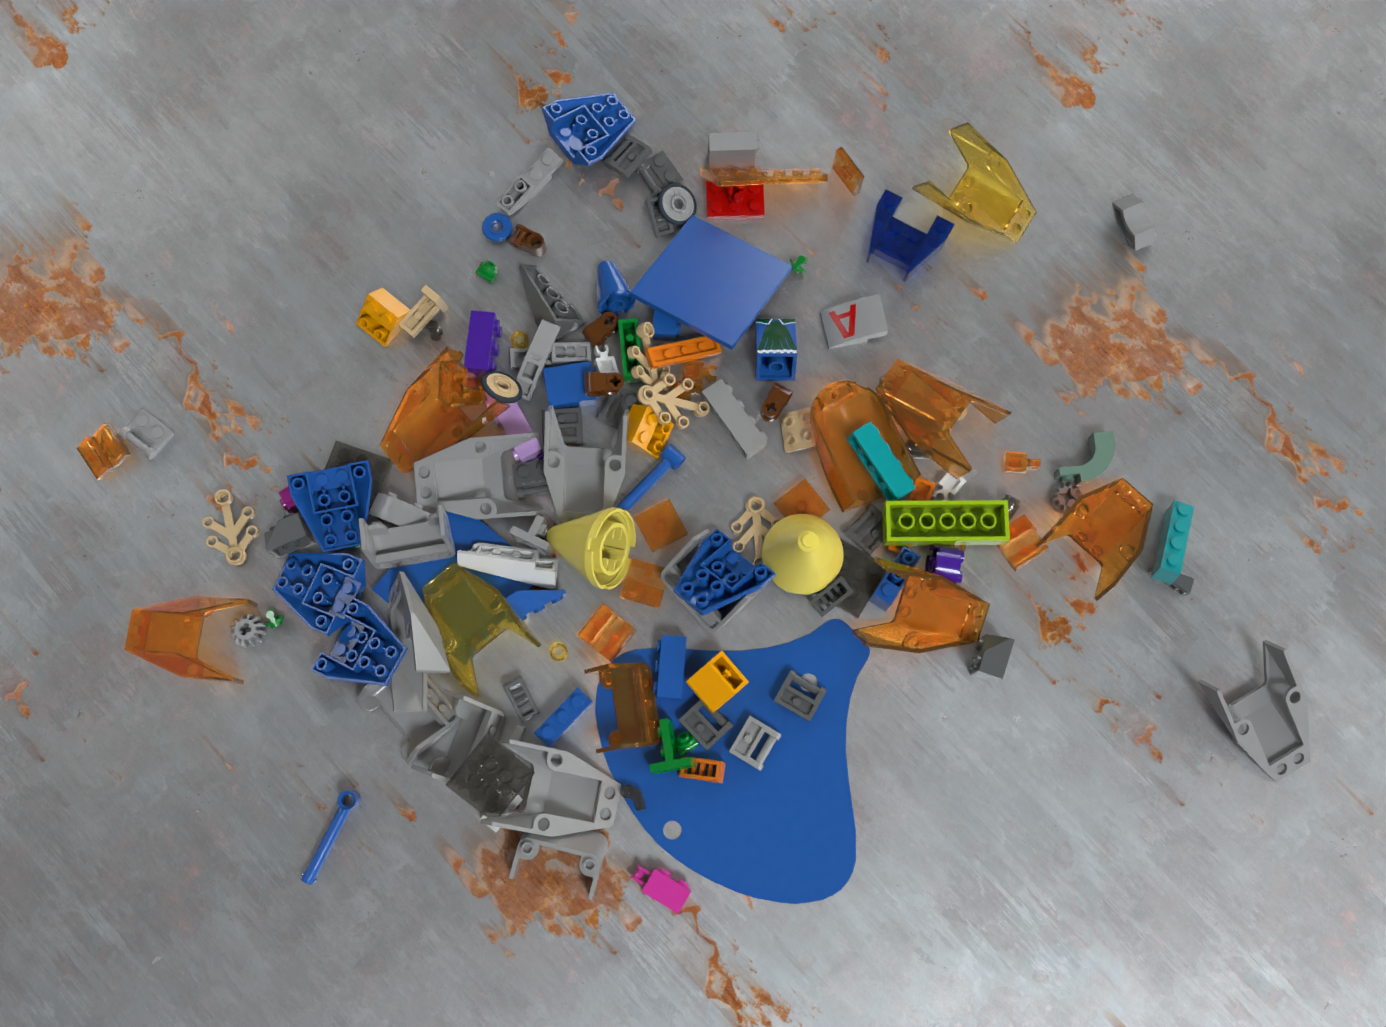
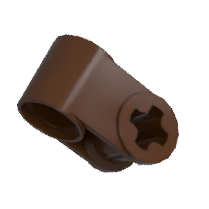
M520 224L515 226L516 230L512 238L508 239V243L512 247L525 251L535 257H540L546 253V244L541 234ZM535 243H541L540 246L533 247Z
M606 312L583 329L582 334L593 347L601 346L619 330L616 314ZM607 321L613 322L614 324H607Z
M615 372L585 373V395L589 397L614 396L624 385V379L619 373Z
M775 382L762 405V419L765 422L776 421L783 408L789 402L793 391Z

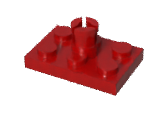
M763 180L706 181L707 220L764 218Z

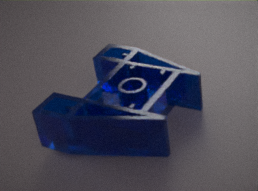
M885 189L874 212L866 262L869 263L871 257L875 255L905 270L906 274L903 281L906 282L943 248L955 224L937 215L926 234L894 217L903 197Z

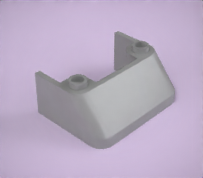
M441 504L438 505V511L428 516V522L388 528L381 522H373L367 525L364 519L361 518L359 519L362 551L377 569H388L453 557L455 555V546L448 515Z
M706 529L693 537L662 570L661 580L707 631L716 632L737 615L763 588L703 616L673 592L700 547L699 543L710 533Z
M443 689L442 693L457 698L453 710L454 714L462 719L446 758L442 756L435 757L428 769L412 764L411 768L464 789L475 790L479 786L486 762L491 758L505 723V715L502 711Z
M591 830L554 837L528 832L522 833L509 875L510 879L517 878L521 860L535 858L541 845L581 856L579 863L580 871L586 876L593 877L588 899H594L608 847V840L604 834Z

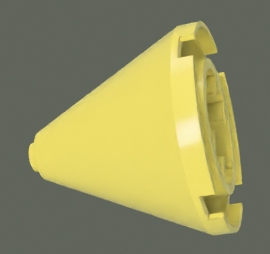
M611 507L551 527L546 533V540L563 559L594 587L610 590L621 583L630 568L633 559L628 558L630 546L635 547L636 531L634 521L628 511Z
M794 514L778 521L767 533L762 547V563L776 573V576L771 581L777 587L791 594L810 595L824 590L835 580L843 563V546L835 529L825 520L810 514Z

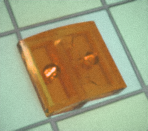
M104 423L93 436H87L76 448L97 480L111 473L131 455L111 423Z
M1025 514L1009 524L1010 541L1005 545H996L1015 572L1046 553L1049 549L1036 533V527Z
M631 558L620 598L660 608L666 585L661 580V572L665 567Z
M602 604L577 636L612 663L637 630L606 605Z

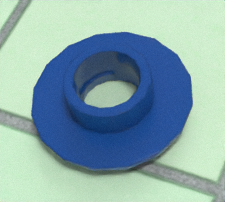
M493 213L484 219L482 231L487 239L500 242L510 236L513 225L506 215ZM495 224L503 226L502 230L498 232L493 231L492 227Z

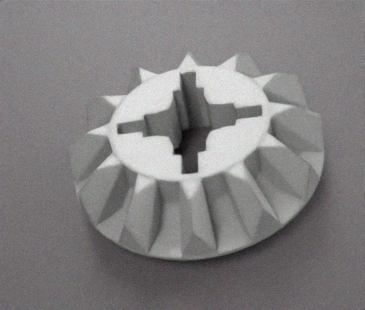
M1061 482L1052 489L1050 501L1057 511L1066 514L1073 513L1082 504L1083 493L1080 492L1078 486L1071 482ZM1069 491V497L1072 499L1068 500L1065 504V498L1061 495H1065Z

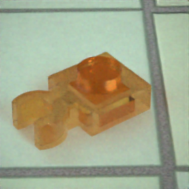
M696 360L684 362L682 380L690 378L693 382L702 383L703 377H705L709 381H716L717 376L710 375L709 371H717L718 366L710 365L704 367V361Z

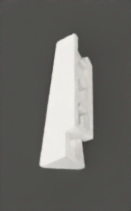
M476 543L469 551H457L458 566L551 590L555 589L559 559H540L539 550Z

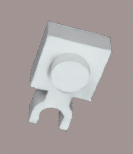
M604 345L603 352L599 351L598 346H595L593 351L597 357L594 360L596 372L619 373L614 356L608 357V346Z
M950 468L937 484L942 489L936 491L931 498L934 499L937 495H941L943 497L942 501H946L948 494L954 497L966 480Z

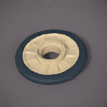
M489 371L481 378V385L484 391L497 401L515 403L522 398L523 391L521 385L516 379L504 372Z

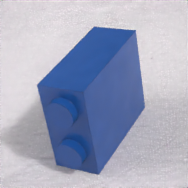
M590 361L543 369L548 405L553 406L554 409H566L597 404L596 398H600V396L589 397L585 395L584 374L596 372L595 367L591 368Z

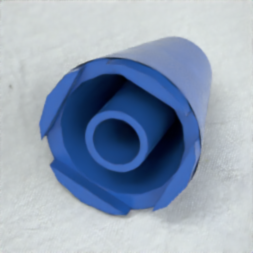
M602 261L596 268L598 310L602 315L606 312H613L616 316H619L618 312L621 311L629 312L636 304V299L630 297L631 289L614 262Z

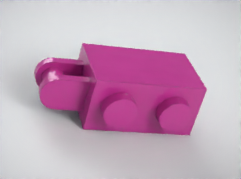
M637 865L638 869L630 878L644 886L641 892L679 914L691 893V890L688 889L689 884L680 878L678 881L670 878L671 873L662 867L659 870L655 868L652 873L644 867ZM645 873L650 876L647 883L641 880Z

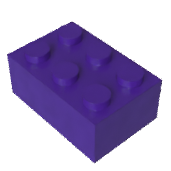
M471 310L463 367L470 380L481 381L482 376L486 372L497 371L495 359L499 357L500 345H497L498 338L502 337V326H500V320H497L494 312Z

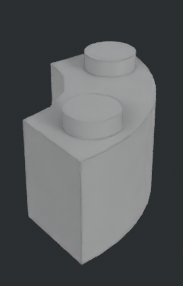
M1132 193L1112 202L1117 225L1132 249L1137 251L1156 242L1155 234L1157 230L1146 214L1145 204L1142 199Z
M387 491L386 494L378 492L368 515L384 523L400 527L427 522L430 513L423 510L424 506L415 502L411 505L399 500L397 495Z

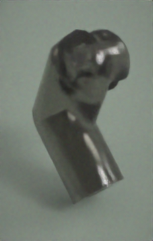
M430 320L424 329L430 331L432 340L440 341L443 330L438 322Z
M624 785L620 789L622 797L634 801L636 811L646 809L640 789L632 785Z

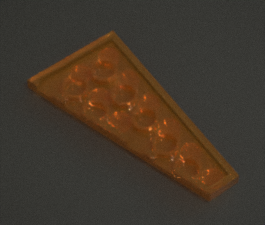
M750 166L749 169H742V167H700V175L717 186L828 181V174L822 172L820 168L783 170L761 169L758 166Z

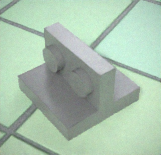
M537 514L528 532L515 526L511 528L509 533L514 541L533 550H539V553L549 558L553 553L551 544L545 541L546 533L549 529L544 517Z

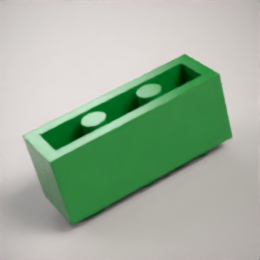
M638 318L618 320L624 383L643 382L641 378H634L631 373L633 367L639 365L643 367V365L636 358H629L627 354V349L632 346H638L641 352L640 337L636 333V329L639 326Z

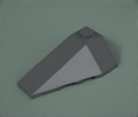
M521 264L519 266L537 327H539L542 319L560 326L561 328L557 335V338H560L585 324L573 304L568 305L564 301V295L550 286L551 281L536 265Z

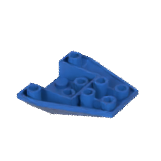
M613 92L560 99L542 107L552 139L573 164L589 166L603 159L636 122L633 115Z
M369 460L287 476L290 495L323 552L361 545L359 519L363 518L366 523L368 521L373 482Z
M716 529L703 540L673 592L703 616L761 589L776 576V573L762 562L754 566L733 550L732 540Z
M290 553L272 590L311 629L329 636L348 622L349 618L343 616L342 613L351 597L359 600L366 586L365 560L348 553Z
M351 597L342 613L343 616L349 618L330 654L327 655L320 652L310 670L330 680L388 686L408 648L370 605Z

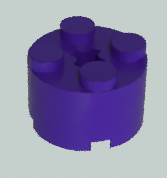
M931 545L929 550L933 551L931 555H927L925 562V578H929V581L926 582L927 585L953 588L956 583H961L963 573L960 569L961 563L964 561V551H960L957 547Z

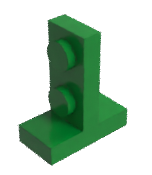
M668 718L660 719L658 734L663 741L661 755L665 761L649 764L650 773L661 774L696 767L695 759L692 757L678 759L677 748L674 744L673 722Z

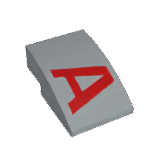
M880 294L848 301L820 312L828 349L867 342L868 339L887 336L889 331Z

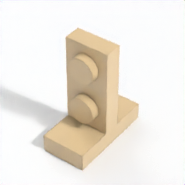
M427 285L421 289L424 296L398 323L413 338L419 334L439 310L445 313L449 309L443 299Z

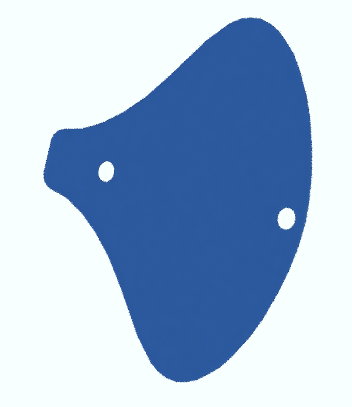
M832 619L811 634L789 643L762 649L723 651L749 681L717 710L734 726L709 750L706 751L697 741L698 747L682 755L724 762L726 765L722 784L679 777L680 770L653 774L650 773L649 764L665 761L661 755L663 741L658 734L660 719L668 718L672 720L675 739L680 733L689 732L678 720L700 698L688 686L686 681L720 651L686 649L682 701L657 699V694L653 693L654 681H658L659 673H655L656 660L660 661V652H657V648L632 650L621 654L608 664L601 675L597 687L595 708L602 750L614 780L621 784L620 792L632 813L661 848L701 876L735 892L757 899L789 904L809 903L833 896L846 885L853 873L856 862V828L846 757V724L850 698L857 676L870 655L868 643L844 621ZM791 669L796 671V674L800 677L807 673L813 674L817 678V686L827 689L810 722L773 702ZM793 681L789 685L813 700L817 696L812 692L804 691L800 685ZM703 707L698 710L717 731L722 728ZM749 716L782 735L779 741L776 740L762 764L764 767L761 771L729 753ZM765 732L750 756L754 760H756L769 737ZM677 750L678 759H680L682 756ZM700 763L697 764L696 775H699ZM706 764L705 775H704V776H707V775H708L709 765H707V764ZM717 766L714 767L713 777L716 775ZM688 768L687 774H691V768ZM669 821L678 822L682 829L680 837L675 840L666 838L663 833V828Z

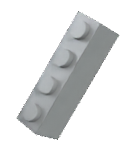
M720 379L704 389L701 397L709 404L712 413L747 460L766 447L767 436L763 430L757 429L753 416L750 413L747 415L744 411V404L739 398L736 399L732 394L733 389L729 383H724Z

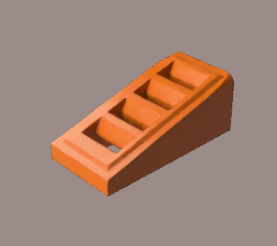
M694 758L696 767L691 768V774H687L688 769L680 770L679 777L722 784L726 764L722 761ZM700 763L699 775H696L697 764ZM706 764H707V765H709L708 775H707V776H704V775H705V768H706ZM717 766L716 775L713 777L714 767Z

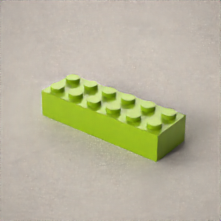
M1008 500L885 501L882 505L883 546H921L933 544L1005 545L1010 541Z

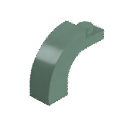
M1113 431L1097 432L1088 437L1090 447L1088 462L1080 466L1058 468L1054 472L1055 480L1062 479V482H1070L1075 478L1076 486L1086 484L1099 476L1109 466L1114 455L1115 439Z

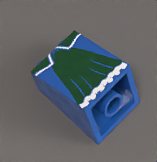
M756 319V381H795L798 354L795 319Z

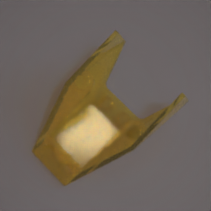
M968 122L950 128L949 133L967 163V169L949 197L931 181L914 185L912 189L968 223L1015 243L1019 242L1037 211L1008 160Z
M456 563L451 564L422 588L426 608L437 624L442 637L450 671L459 685L475 698L479 696L473 657L506 630H511L538 648L541 646V643L498 589Z

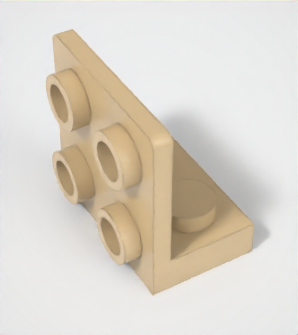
M814 405L780 415L784 451L786 453L814 446L821 449L831 448L825 409Z

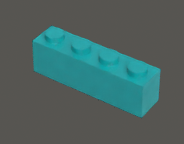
M871 421L846 438L887 501H898L916 488L912 478L906 474L901 462L893 455L889 444L883 440L878 428Z
M1174 500L1165 511L1151 578L1171 585L1181 574L1194 510L1193 506Z

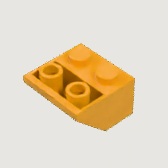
M382 287L367 295L356 325L381 345L387 347L403 329L398 323L410 309Z
M633 404L629 412L627 446L635 451L659 459L674 423L670 421L665 425H661L649 406Z
M720 651L691 676L686 683L713 714L749 681L726 654Z

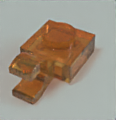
M677 381L670 386V391L679 386L681 381ZM685 382V386L689 388V384ZM703 382L694 383L691 390L684 391L676 398L691 401V395L702 394L704 390Z
M1006 452L1005 473L1025 474L1026 468L1029 470H1039L1041 459H1026L1027 453Z

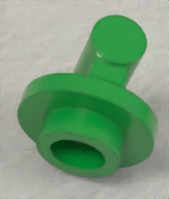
M799 256L796 262L793 259L789 260L792 270L797 274L799 272L803 274L806 272L802 268L808 262L806 256Z
M485 261L480 263L475 273L492 284L496 279L498 269L495 263Z
M269 607L266 612V617L269 620L264 623L265 626L275 628L283 623L282 620L285 618L284 615L276 616L275 608Z
M689 732L680 733L674 743L681 756L699 746L695 737Z

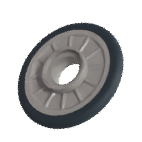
M667 185L659 194V211L669 223L685 225L692 215L695 216L697 210L695 197L684 185ZM674 200L680 201L681 209L674 207Z

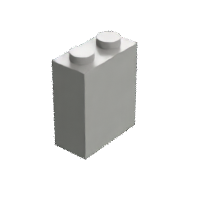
M755 131L709 133V168L754 167L755 159H759L760 141L756 139Z

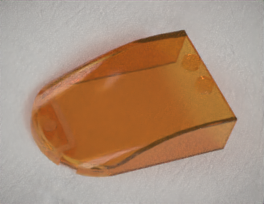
M848 380L833 382L824 387L815 397L810 409V423L820 462L842 513L884 497L846 440L851 433L870 421L878 428L881 437L889 444L891 452L901 462L902 468L912 478L913 483L921 476L914 459L879 395L869 387L865 388L856 384L857 382Z

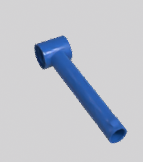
M670 444L661 453L660 458L662 460L635 486L616 508L626 511L630 510L670 468L674 471L678 469L686 460V457L674 445Z
M348 790L339 794L337 798L339 807L307 869L302 873L301 881L313 885L317 881L316 877L325 862L351 809L357 808L361 803V796L357 791ZM348 794L352 795L354 799L351 806L345 802V797Z

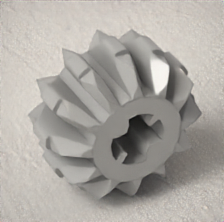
M249 613L247 617L245 614H240V620L233 619L236 625L229 628L235 632L230 637L236 638L234 642L236 645L241 644L243 648H247L248 645L255 647V641L260 643L263 641L260 635H266V632L261 630L265 627L263 622L260 623L261 617H254V614ZM251 628L250 632L245 633V629Z

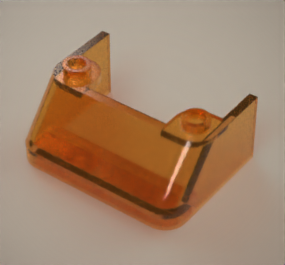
M610 663L585 669V674H599V680L603 688L613 690L618 730L612 731L609 735V747L596 749V754L659 744L661 738L658 734V726L660 725L650 667L646 663Z

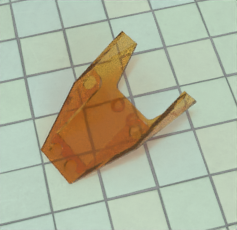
M447 346L407 388L379 445L403 474L414 470L413 463L470 438L511 407L507 403L494 400L476 420L471 421L447 394L450 381L463 357V353L459 350Z
M900 359L894 362L875 388L910 442L955 479L962 477L972 470V467L950 436L951 428L969 403L995 424L1012 413L952 381Z
M1120 478L1081 495L1035 546L1039 548L1064 536L1072 538L1101 565L1094 597L1098 601L1116 586L1142 553L1153 503L1127 480Z
M874 558L878 565L887 572L895 573L902 577L905 583L895 616L891 622L853 629L852 634L865 646L924 653L978 641L990 604L942 575L881 558Z
M195 596L132 609L124 650L182 678L244 684V680L235 678L198 659L199 644L204 618L211 617L216 610L235 606L257 608L258 603L243 598Z

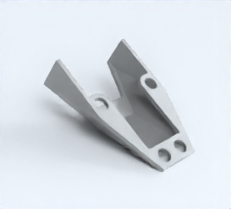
M549 405L546 409L544 474L560 524L613 507L625 476L629 410L624 411L611 446L599 448L566 445L553 406Z
M538 432L468 438L413 463L417 503L438 509V505L442 504L447 512L474 519L531 516L545 513L544 508L505 497L501 460L503 452L538 437Z
M399 571L389 592L388 627L408 650L390 680L393 712L426 713L427 672L450 673V668L437 624L405 573Z
M1264 640V682L1259 687L1231 704H1226L1220 689L1202 679L1198 683L1235 741L1277 783L1311 762L1308 706L1306 696L1287 649Z
M498 739L497 743L532 765V773L524 810L520 813L481 819V824L549 837L613 827L621 784L568 751L511 739Z

